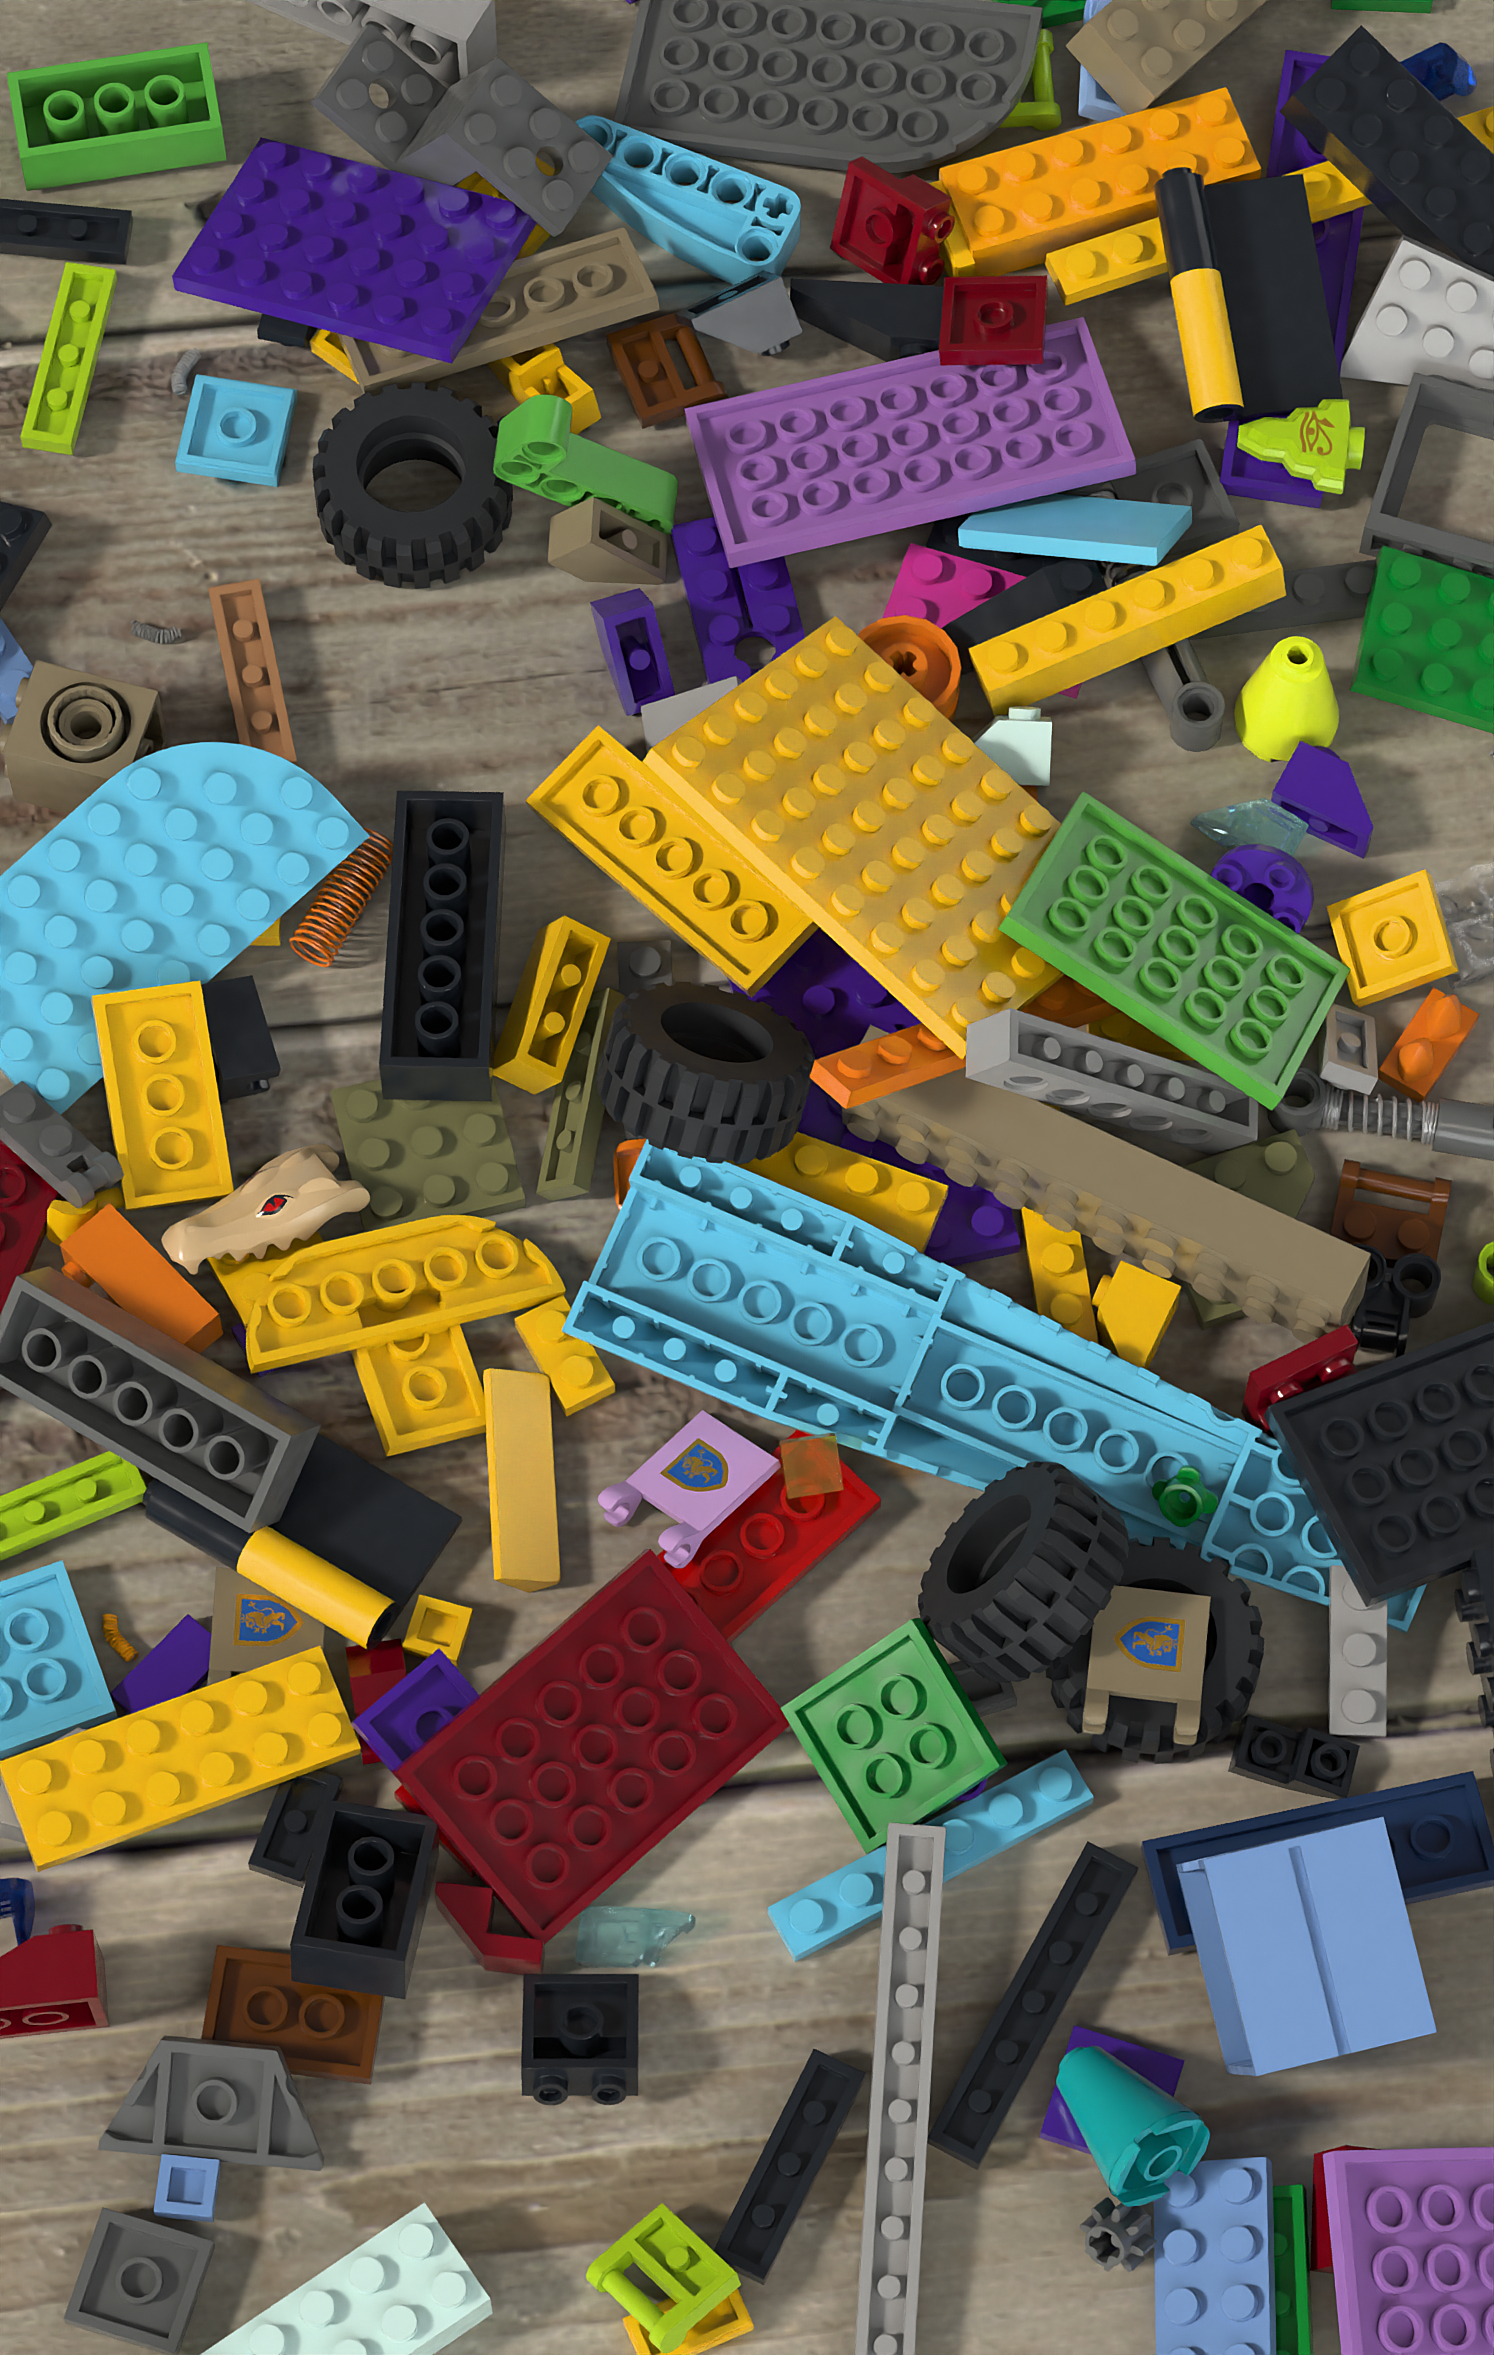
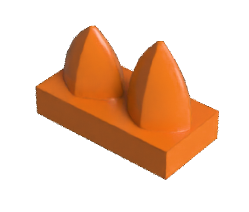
M1433 987L1378 1069V1079L1418 1103L1423 1100L1425 1102L1477 1024L1480 1014L1460 1003L1456 994L1446 995Z

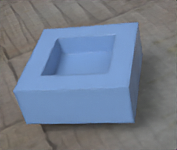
M161 2154L153 2211L155 2217L214 2222L221 2171L220 2160Z

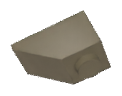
M595 497L550 517L549 564L585 582L659 585L666 582L668 535Z

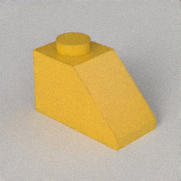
M1121 1260L1113 1277L1106 1274L1103 1275L1092 1299V1305L1098 1307L1096 1328L1104 1348L1131 1364L1148 1370L1178 1308L1182 1286Z

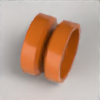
M907 615L881 618L863 628L857 636L886 663L891 665L902 678L925 699L930 701L953 724L959 703L961 664L957 647L947 633L926 619Z

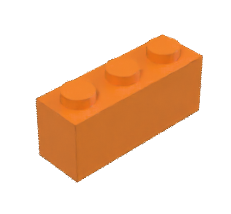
M110 1203L60 1244L65 1266L61 1270L65 1276L197 1353L201 1354L223 1335L219 1313Z

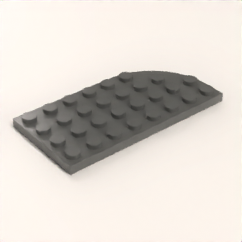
M640 0L613 121L695 153L847 171L850 161L861 156L888 173H900L926 168L954 158L971 149L997 129L1014 110L1027 87L1035 63L1043 22V8L981 0Z

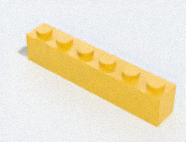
M1262 524L969 648L975 676L994 717L997 715L1009 714V707L1028 706L1286 596L1283 567Z

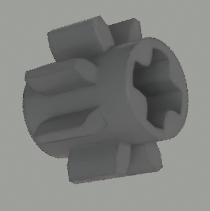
M1105 2197L1091 2209L1092 2215L1080 2224V2229L1087 2233L1085 2237L1086 2249L1084 2251L1096 2263L1104 2266V2270L1107 2272L1120 2262L1128 2272L1133 2271L1145 2260L1144 2255L1157 2243V2240L1150 2236V2220L1152 2219L1150 2215H1147L1140 2206L1127 2207L1120 2203L1115 2207L1113 2201L1108 2197Z

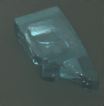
M1259 798L1200 813L1190 823L1226 849L1233 844L1238 846L1263 844L1283 850L1292 857L1309 827V824L1266 798Z
M587 1906L580 1913L575 1962L583 1968H637L642 1962L652 1968L662 1959L659 1953L682 1931L688 1934L695 1927L696 1918L690 1913L669 1910Z

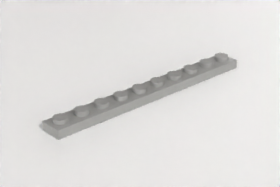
M888 1823L854 2355H915L946 1827Z

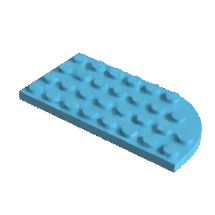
M226 742L183 744L157 751L123 768L0 876V1070L14 1086L21 1081L26 1083L61 1115L103 1077L91 1001L92 995L199 980L201 984L209 982L369 837L368 833L318 780L288 760L258 748Z

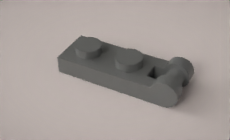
M21 1081L0 1096V1140L76 1208L83 1207L94 1199V1192L102 1186L109 1188L123 1179L122 1167L109 1152L102 1153L26 1083ZM81 1168L85 1170L82 1174L77 1172Z

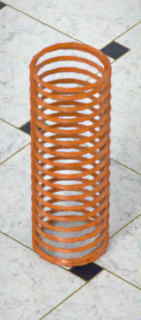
M363 828L366 832H370L386 841L389 845L374 836L369 835L368 837L383 845L391 854H386L380 848L364 841L361 845L366 850L358 847L355 849L363 857L351 853L347 857L353 858L357 863L351 862L346 857L345 860L339 863L341 867L337 865L330 872V875L326 877V882L322 884V889L318 891V895L314 898V902L310 904V909L306 911V916L302 918V923L298 925V930L294 932V937L289 939L293 951L314 965L321 967L332 965V962L335 960L334 956L339 954L338 949L343 947L342 942L347 940L346 935L351 933L350 928L355 926L354 921L359 920L358 914L363 913L362 908L367 906L366 901L371 899V894L375 892V887L379 886V880L383 879V873H386L387 867L391 865L393 843L372 829ZM380 858L387 860L388 863H384ZM343 864H348L355 871L346 868ZM376 865L383 866L384 870H380ZM339 870L345 871L351 878L342 875ZM371 871L379 873L380 876L376 877ZM335 877L341 878L346 884L338 882ZM367 878L375 880L376 883L372 884ZM331 884L337 885L342 891L334 889ZM363 885H366V886H368V887H371L372 890H371V891H368L367 888L364 887ZM327 891L333 892L340 899L330 896ZM359 892L367 894L368 897H363ZM323 898L329 899L336 906L326 903ZM354 898L362 900L364 904H359ZM319 905L325 906L331 912L322 910ZM350 905L355 906V907H358L360 910H359V911H356V910H355L353 907H351ZM315 912L321 913L327 919L319 917ZM346 912H349V913H351V914H354L356 917H355V918H352V917H351L349 914H347ZM311 919H316L323 926L315 924ZM342 919H345V920L350 921V922H351V925H348V924H347L345 921H343ZM337 925L346 928V929H347V932H344V931H343L340 927H338ZM307 926H312L319 933L310 930ZM303 932L308 933L315 940L306 937ZM333 932L341 934L343 938H339ZM329 939L337 941L339 945H335ZM295 940L310 956L329 963L323 964L308 958L293 945V941ZM301 942H305L320 951L327 959L311 952ZM325 946H328V947H330V948H333V949L335 950V952H331V951H330L328 948H326Z

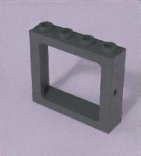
M1414 372L1364 526L1359 553L1377 557L1378 552L1384 545L1494 579V544L1397 518L1425 429L1429 425L1436 424L1494 440L1493 390L1486 388L1474 389L1452 383L1449 379L1440 375H1423Z

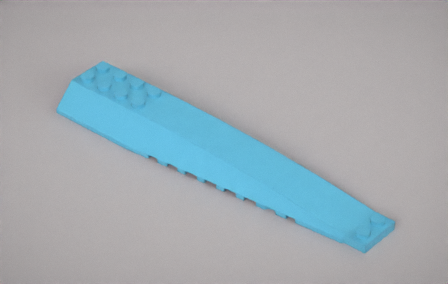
M646 1139L629 1177L630 1189L589 1281L584 1280L562 1328L563 1333L766 1420L985 1492V1487L995 1479L1002 1480L1005 1478L1006 1472L1015 1467H1025L1027 1463L1035 1461L1059 1463L1121 1513L1129 1539L1137 1538L1139 1544L1148 1547L1152 1545L1153 1536L1170 1538L1169 1547L1184 1550L1186 1542H1190L1202 1547L1200 1558L1210 1563L1216 1556L1230 1566L1228 1574L1329 1607L1330 1566L1344 1565L1276 1439L1266 1435L1257 1427L1211 1406V1403L1192 1393L1188 1394L1160 1379V1376L1141 1366L1139 1368L1112 1354L1110 1350L1072 1333L1061 1327V1324L1046 1316H1040L1015 1303L1006 1295L966 1277V1274L943 1262L939 1263L918 1252L916 1248L849 1213L729 1162L723 1161L722 1164L709 1163L705 1158L693 1156L692 1159L677 1156L678 1152L668 1148L658 1149L649 1145V1141ZM1191 1465L1200 1471V1480L1206 1489L1217 1495L1218 1506L1211 1514L1202 1513L1189 1526L1178 1527L1162 1514L1159 1501L1152 1495V1487L1158 1479L1168 1480L1177 1475L1182 1466ZM1185 1492L1180 1494L1182 1499H1190L1189 1494ZM1427 1584L1387 1599V1627L1404 1634L1407 1633Z

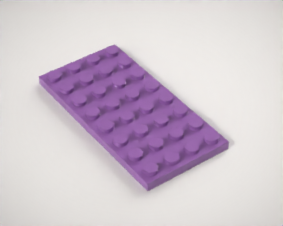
M1084 317L1046 325L1043 364L940 366L939 350L684 409L687 427L729 568L1136 474L1135 457Z

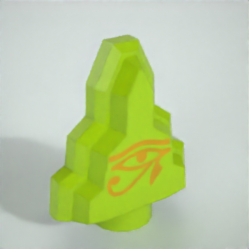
M1323 399L1318 407L1296 408L1287 418L1264 417L1240 425L1237 447L1261 461L1282 463L1291 476L1311 480L1316 490L1342 494L1345 486L1346 469L1360 470L1365 427L1351 426L1349 399Z

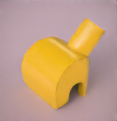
M116 1186L94 1193V1199L81 1208L73 1206L62 1195L60 1200H53L47 1210L46 1235L49 1241L60 1246L62 1242L108 1203L115 1209L124 1207L120 1189Z

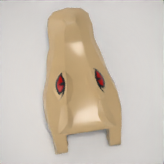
M310 1145L287 1151L266 1163L243 1185L221 1201L197 1215L170 1226L161 1240L163 1248L167 1251L171 1260L183 1265L190 1274L194 1275L198 1273V1266L202 1260L208 1257L220 1259L225 1253H230L237 1261H241L247 1253H254L258 1259H261L265 1256L267 1246L270 1244H275L281 1250H287L294 1238L306 1241L331 1218L343 1212H358L370 1202V1195L359 1181H337L332 1172L339 1165V1156L330 1145Z

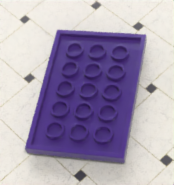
M261 137L173 273L172 279L176 291L452 364L535 227L536 222L530 215L526 214L509 200Z

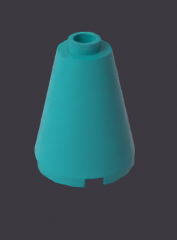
M1099 2046L1077 2047L1067 2053L1061 2060L1056 2085L1111 2194L1118 2198L1122 2204L1127 2207L1142 2206L1159 2199L1170 2191L1163 2182L1174 2172L1179 2170L1183 2172L1185 2177L1192 2172L1206 2152L1210 2139L1209 2129L1203 2124L1204 2122L1199 2114Z

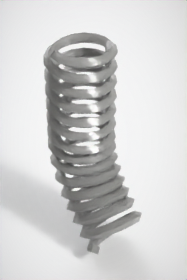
M196 348L194 350L198 355L193 350L188 349L185 352L186 355H183L184 358H181L173 370L171 387L176 395L186 392L187 375L197 361H199V358H201V354Z
M136 620L130 623L131 625L134 623L131 635L134 634L138 638L148 639L151 642H154L156 639V643H159L160 638V643L162 644L163 636L166 644L168 642L171 643V640L174 642L175 640L178 641V638H182L180 628L176 629L174 625L173 629L170 627L161 630L149 625L146 626V624L139 623V621L136 622Z

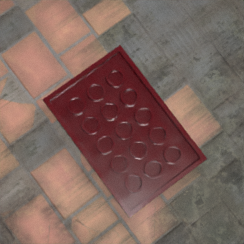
M646 1549L398 1765L392 1773L424 1812L437 1824L439 1830L487 1888L493 1889L494 1896L530 1939L544 1940L545 1945L788 1728L790 1724L780 1709L779 1704L651 1549Z

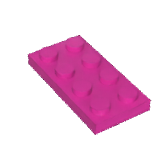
M910 543L882 618L907 615L926 619L942 629L946 624L1026 577ZM1082 683L1058 692V694L1077 699Z

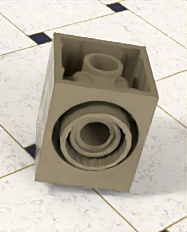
M36 660L30 678L23 677L18 686L15 700L18 711L13 724L6 723L0 736V754L4 756L5 778L10 780L14 800L70 814L123 768L165 748L168 739L159 692Z

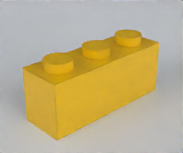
M563 916L537 931L494 1053V1076L533 1095L562 1081L611 938L567 916Z

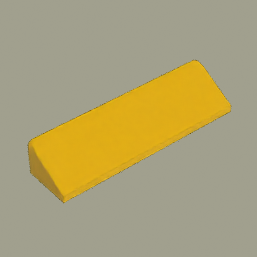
M489 1368L483 1370L494 1579L530 1593L557 1585L561 1579L549 1377L541 1373Z

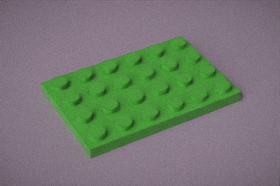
M1084 791L1074 802L998 928L1017 943L1026 947L1065 975L1091 990L1109 1004L1118 1008L1271 1111L1283 1098L1351 970Z

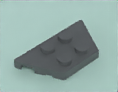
M166 2035L160 2040L112 2122L99 2140L98 2150L157 2156L167 2154L217 2159L220 2162L321 2171L324 2166L323 2153L280 2046Z

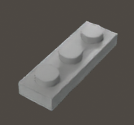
M1331 1565L1329 1574L1328 1734L1338 1737L1385 1738L1387 1711V1600L1366 1607L1345 1567Z

